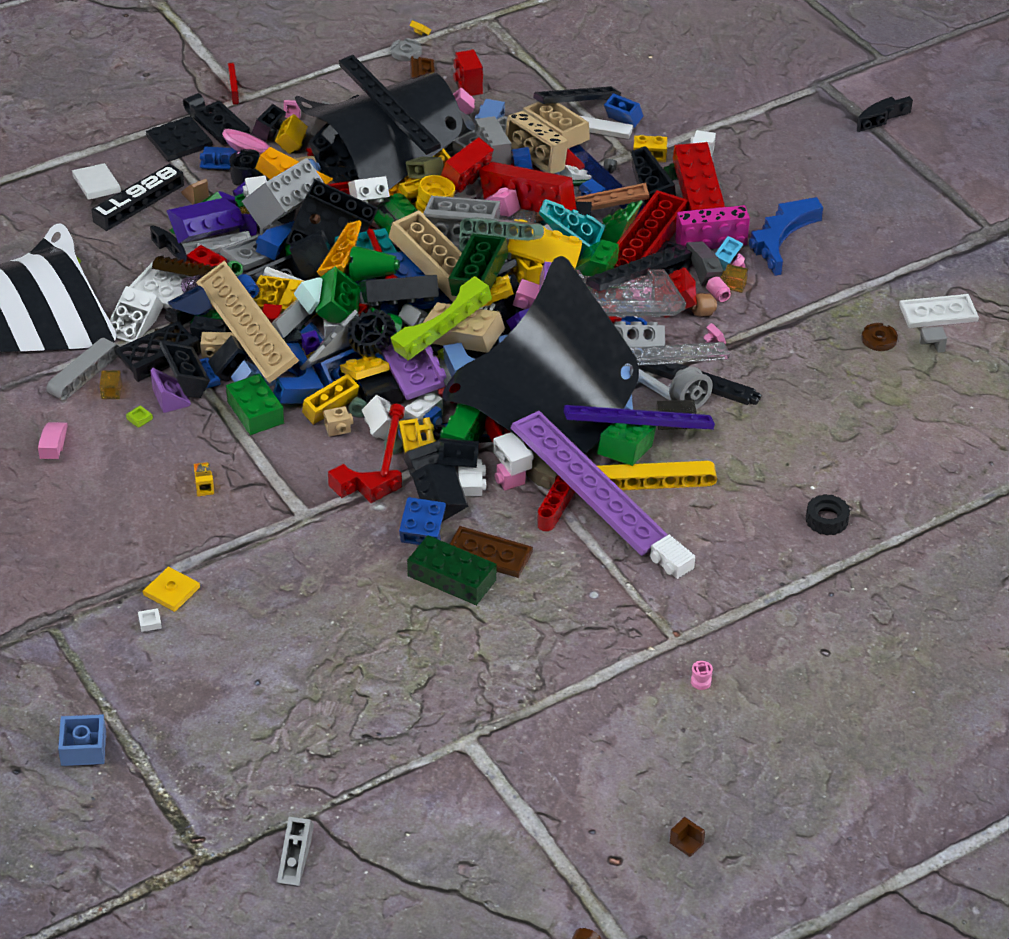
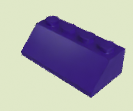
M226 198L167 210L178 243L235 231L245 224L239 207Z

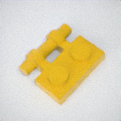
M508 275L496 278L490 290L492 299L482 307L491 305L498 300L506 299L514 294Z
M429 417L423 418V425H419L418 418L403 420L398 423L404 454L406 451L437 441L434 440V426L431 424ZM423 432L426 433V441H422L421 433Z

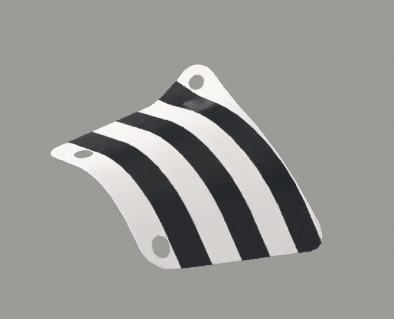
M63 224L53 225L46 236L28 254L0 264V352L90 348L101 338L115 342V329L85 277L74 252L73 239ZM60 232V239L57 242H51L54 233Z

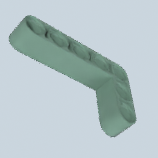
M481 217L465 218L460 223L459 250L463 252L472 233L529 241L542 238L544 228L539 223Z

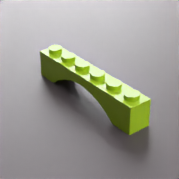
M475 276L460 287L455 301L442 314L425 323L404 327L393 335L391 341L394 351L409 361L492 299L489 285Z

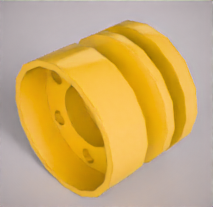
M429 175L422 178L419 182L415 208L424 213L431 196L454 197L455 185L449 179L438 175Z

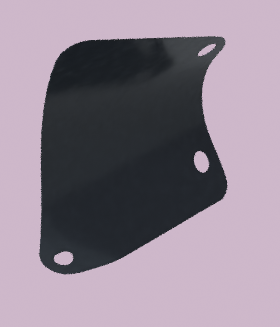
M435 72L422 74L386 86L395 98L440 142L441 148L427 155L367 94L336 104H324L296 96L295 101L303 113L323 119L339 134L352 156L359 180L386 176L388 190L408 176L405 161L419 157H433L454 141L462 130L463 121L456 99L445 80ZM301 102L311 105L312 108L303 106ZM451 116L455 119L457 125L454 130L446 126V117Z
M559 256L551 263L536 299L517 326L488 353L458 369L447 383L443 391V399L469 405L480 410L517 437L519 436L511 429L512 423L540 411L585 454L600 440L601 433L612 423L567 420L563 412L564 405L624 409L636 387L639 378V366L632 350L573 265L566 257ZM625 364H631L633 367V373L628 379L621 377V369ZM458 383L461 385L459 391L455 393L449 392L453 384Z

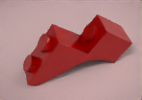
M342 464L328 471V484L341 498L358 490L370 503H373L402 488V473L399 470H389L388 475L383 477L381 471L361 473L353 471L345 464Z

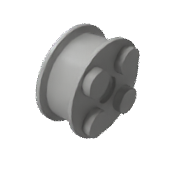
M691 366L683 370L681 369L677 371L669 388L670 398L674 402L679 403L684 410H696L708 400L712 392V380L709 376L702 374L701 370L697 367Z

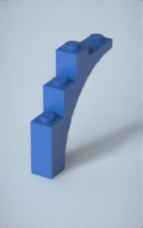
M815 197L778 204L776 216L765 217V224L762 226V230L751 232V239H749L750 249H753L756 255H762L763 259H766L768 268L772 270L775 276L782 274L783 260L779 253L782 242L797 229L822 221L823 206L819 199Z

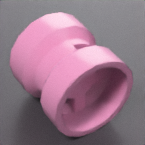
M697 661L692 666L691 684L698 690H705L711 686L713 667L709 662Z

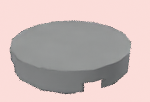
M406 38L404 41L399 39L391 45V55L397 60L410 61L411 56L417 59L422 54L421 44L414 39Z

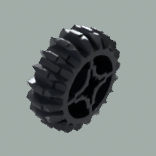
M368 309L366 314L361 312L360 317L355 315L356 321H351L352 326L348 327L349 333L347 334L348 343L352 346V349L359 355H365L367 358L370 355L376 357L377 353L382 355L384 349L388 351V345H393L391 337L397 332L395 322L391 316L383 310L379 312L377 309L373 312Z

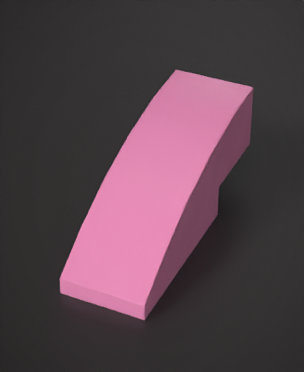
M48 422L45 425L38 445L40 459H59L60 451L63 450L67 423Z

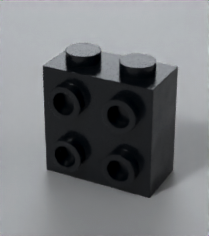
M390 370L359 380L355 379V382L359 385L358 392L367 404L376 395L389 401L390 404L403 401V393Z

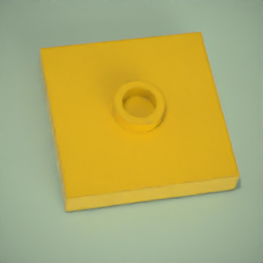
M168 566L143 590V595L175 612L200 588V583Z

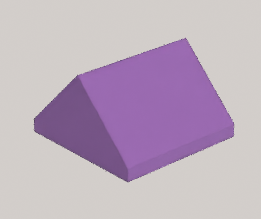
M154 368L150 370L153 392L163 413L191 405L188 396L184 395L176 378Z

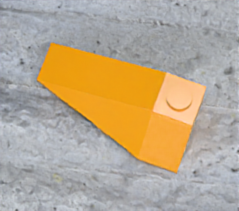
M360 220L347 223L319 267L317 273L320 277L335 266L348 275L350 271L349 263H352L353 258L350 257L351 248L357 244L362 224Z

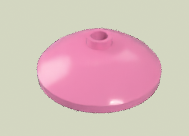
M224 129L222 133L226 142L237 151V154L241 153L240 150L252 149L258 151L259 155H261L270 147L266 142L245 132Z

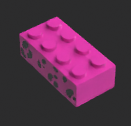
M746 206L677 212L676 243L687 247V242L703 241L710 249L720 248L727 236H730L743 243V246H746L750 223Z

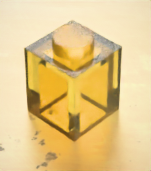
M728 264L725 271L723 270L721 279L730 290L742 293L747 283L748 268Z
M102 370L99 385L101 399H120L122 388L120 370Z

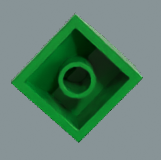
M601 240L591 245L582 253L575 270L580 275L591 277L613 269L618 261L619 244Z

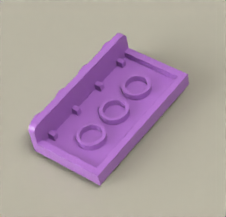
M393 345L388 346V351L385 349L382 351V356L389 363L390 371L406 400L445 387V371L443 368H440L438 358L436 356L433 357L430 345L409 361L395 352Z

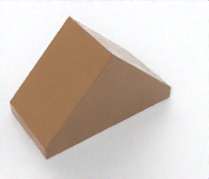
M205 178L193 183L182 190L181 193L189 202L197 204L209 197L208 181Z

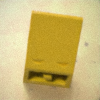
M260 275L256 282L259 287V293L253 299L261 310L264 304L282 305V312H284L297 299L294 292L303 281Z

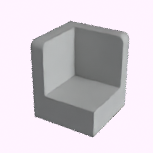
M943 327L921 329L919 342L920 344L934 343L938 353L945 352L947 336Z

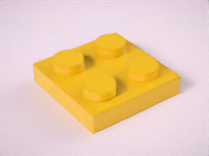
M364 355L363 358L358 360L350 359L345 364L340 365L342 373H348L356 380L390 370L388 362L372 355L368 358Z

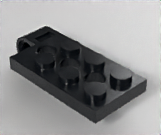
M200 93L183 99V106L186 112L222 145L227 144L222 135L224 129H233L251 134L250 128L221 101L205 106V101Z

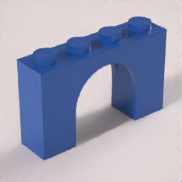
M286 343L299 360L286 371L293 373L297 377H278L273 393L281 404L303 403L305 398L324 388V385L312 366L305 370L300 369L307 360V357L299 343Z

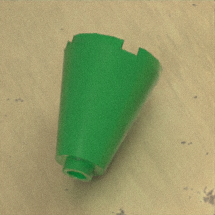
M359 246L351 248L350 257L353 258L352 263H349L350 278L354 282L396 274L397 270L400 269V260L394 255Z

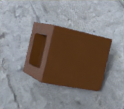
M683 817L671 829L670 844L691 857L704 844L705 830L686 817Z

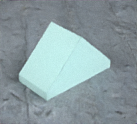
M320 277L301 282L294 292L296 298L309 314H312L320 301L323 280Z

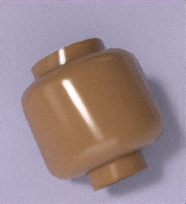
M697 293V304L689 307L695 316H711L717 309V301L712 294Z

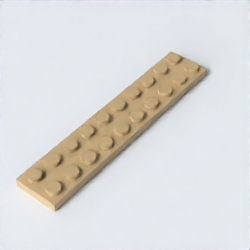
M225 260L196 282L198 286L200 285L204 288L213 307L268 383H271L299 361Z

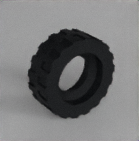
M823 494L815 498L813 497L808 502L806 511L808 527L818 532V534L836 535L841 533L848 526L849 505L846 504L845 500L834 495ZM831 511L837 514V518L826 519L819 516L818 512Z

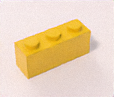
M347 373L305 398L302 413L314 425L324 419V410L344 407L357 397L359 385Z

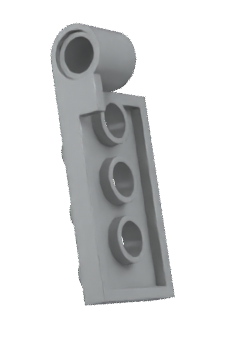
M275 221L266 228L260 229V234L222 247L220 254L228 261L241 263L243 271L272 261L273 259L256 252V240L267 229L283 224ZM285 248L277 258L285 256Z

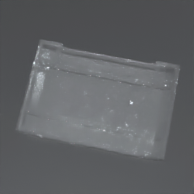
M576 270L586 284V279L591 276H583L580 270ZM648 270L647 276H641L602 291H597L586 285L607 316L624 318L625 316L637 318L643 316H676L685 310L686 307L685 300L665 270Z

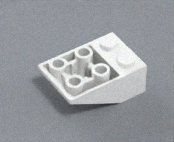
M126 286L110 318V322L115 329L116 338L126 342H132L141 338L157 320L164 305L156 295Z

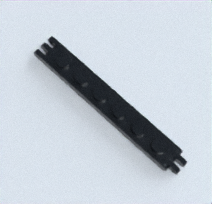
M639 351L637 356H635L640 370L670 380L674 379L677 371L688 367L643 351ZM701 371L702 374L709 376L712 380V394L745 405L749 403L757 405L762 397L754 388Z

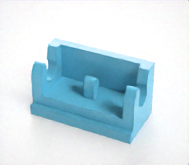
M727 236L715 253L719 258L723 272L743 246V243L730 236Z

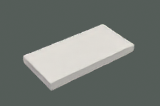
M105 163L72 170L73 177L87 199L121 192L120 185Z
M969 294L901 300L899 303L908 328L978 322L979 318Z

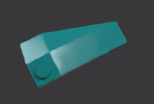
M547 199L543 201L539 210L540 216L552 230L560 231L563 235L569 237L575 236L582 241L579 257H581L586 248L600 241L605 226L594 217L581 215L577 210H568L563 205Z

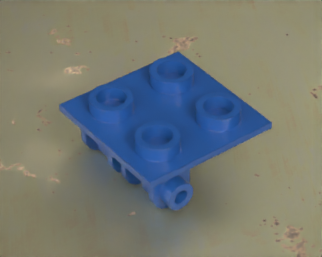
M204 147L203 153H200V168L228 170L230 169V156L235 152L237 154V151L233 148Z

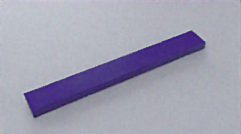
M564 405L563 410L567 420L714 430L715 426L711 415L574 405Z

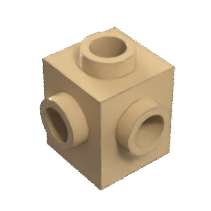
M346 406L324 410V425L329 437L351 432L353 417L351 413L348 414Z

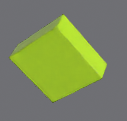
M140 405L127 413L126 419L139 428L151 421L153 415Z

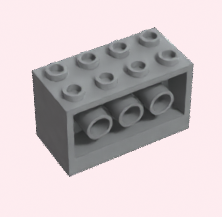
M308 158L265 182L242 200V202L262 230L300 207L314 179L323 182Z
M431 196L423 214L459 248L461 221L465 218L473 217L500 219V201Z

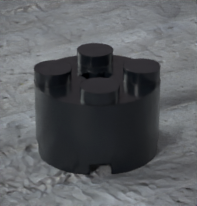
M243 149L240 150L241 153L236 154L235 152L230 156V173L234 185H241L245 178L264 176L255 168L260 157L258 151Z

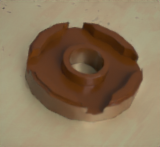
M883 323L867 325L862 331L861 336L863 344L876 351L892 349L897 344L898 338L896 330L889 325L888 327L883 326Z

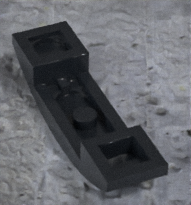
M150 226L151 240L159 249L166 247L177 260L184 259V262L187 261L183 245L178 243L177 238L173 234L160 227Z

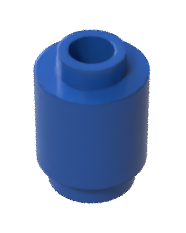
M242 274L237 277L252 298L258 295L259 287L251 276Z

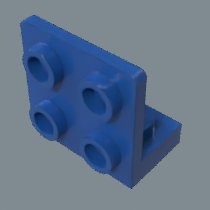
M408 497L399 529L401 542L420 545L427 535L441 540L440 528L446 504L444 502Z

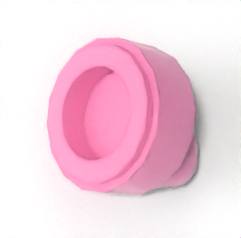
M740 253L736 254L728 267L733 271L743 272L745 270V258Z

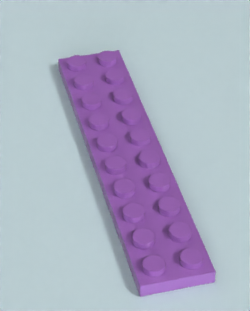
M540 411L512 423L511 429L641 556L651 551L652 544L668 535Z

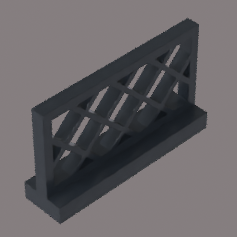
M176 321L116 348L115 354L133 372L134 379L139 382L151 376L150 370L152 368L159 371L170 368L161 347L160 349L151 348L152 345H159L163 341L190 346L194 348L198 355L201 353L200 339L197 336L193 337L179 321ZM176 328L179 330V333L170 332ZM156 337H164L163 340H154ZM168 338H177L175 342L167 341ZM141 344H148L147 348L138 347ZM125 351H132L131 355L123 354ZM136 352L145 353L144 356L135 355Z

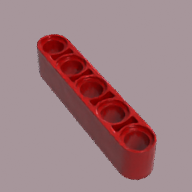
M560 476L557 477L538 509L537 526L542 531L547 532L554 529L575 493Z

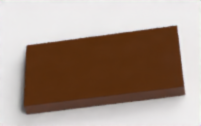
M459 526L450 542L455 547L496 563L497 572L519 578L533 552L532 546Z

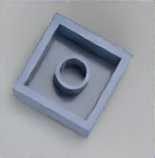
M104 714L61 716L58 745L61 766L104 764L106 745Z

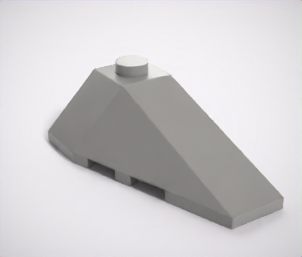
M356 310L334 329L300 367L301 370H305L342 353L349 347L352 348L348 343L347 334L349 333L348 327L352 326L351 321H356L355 315L359 316Z

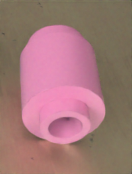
M720 277L709 279L706 285L709 293L717 301H727L731 296L730 288Z

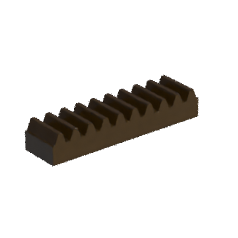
M163 255L156 257L152 263V269L198 278H202L217 266L204 265V263L197 264V262L191 263L190 260L184 262V259L164 258Z

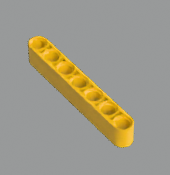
M711 461L634 464L633 466L629 464L597 466L621 490L707 487L717 482L715 464Z

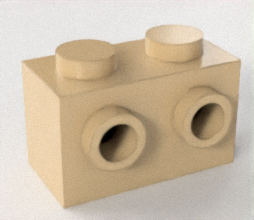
M202 332L200 344L202 359L207 357L210 359L231 335L234 336L232 332Z

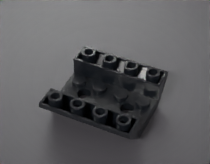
M314 179L293 223L286 244L291 245V243L323 229L332 248L335 244V237L340 236L347 223L360 220L362 222L360 232H366L372 224L378 208ZM317 214L320 221L318 224L310 222L311 215Z

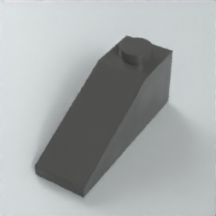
M703 241L687 242L686 246L688 250L692 251L691 260L701 286L707 285L709 279L713 277L721 278L723 269L719 258Z

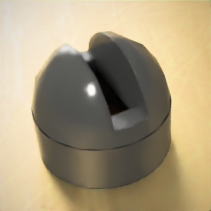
M605 159L603 165L605 171L611 170V173L614 172L617 168V161Z

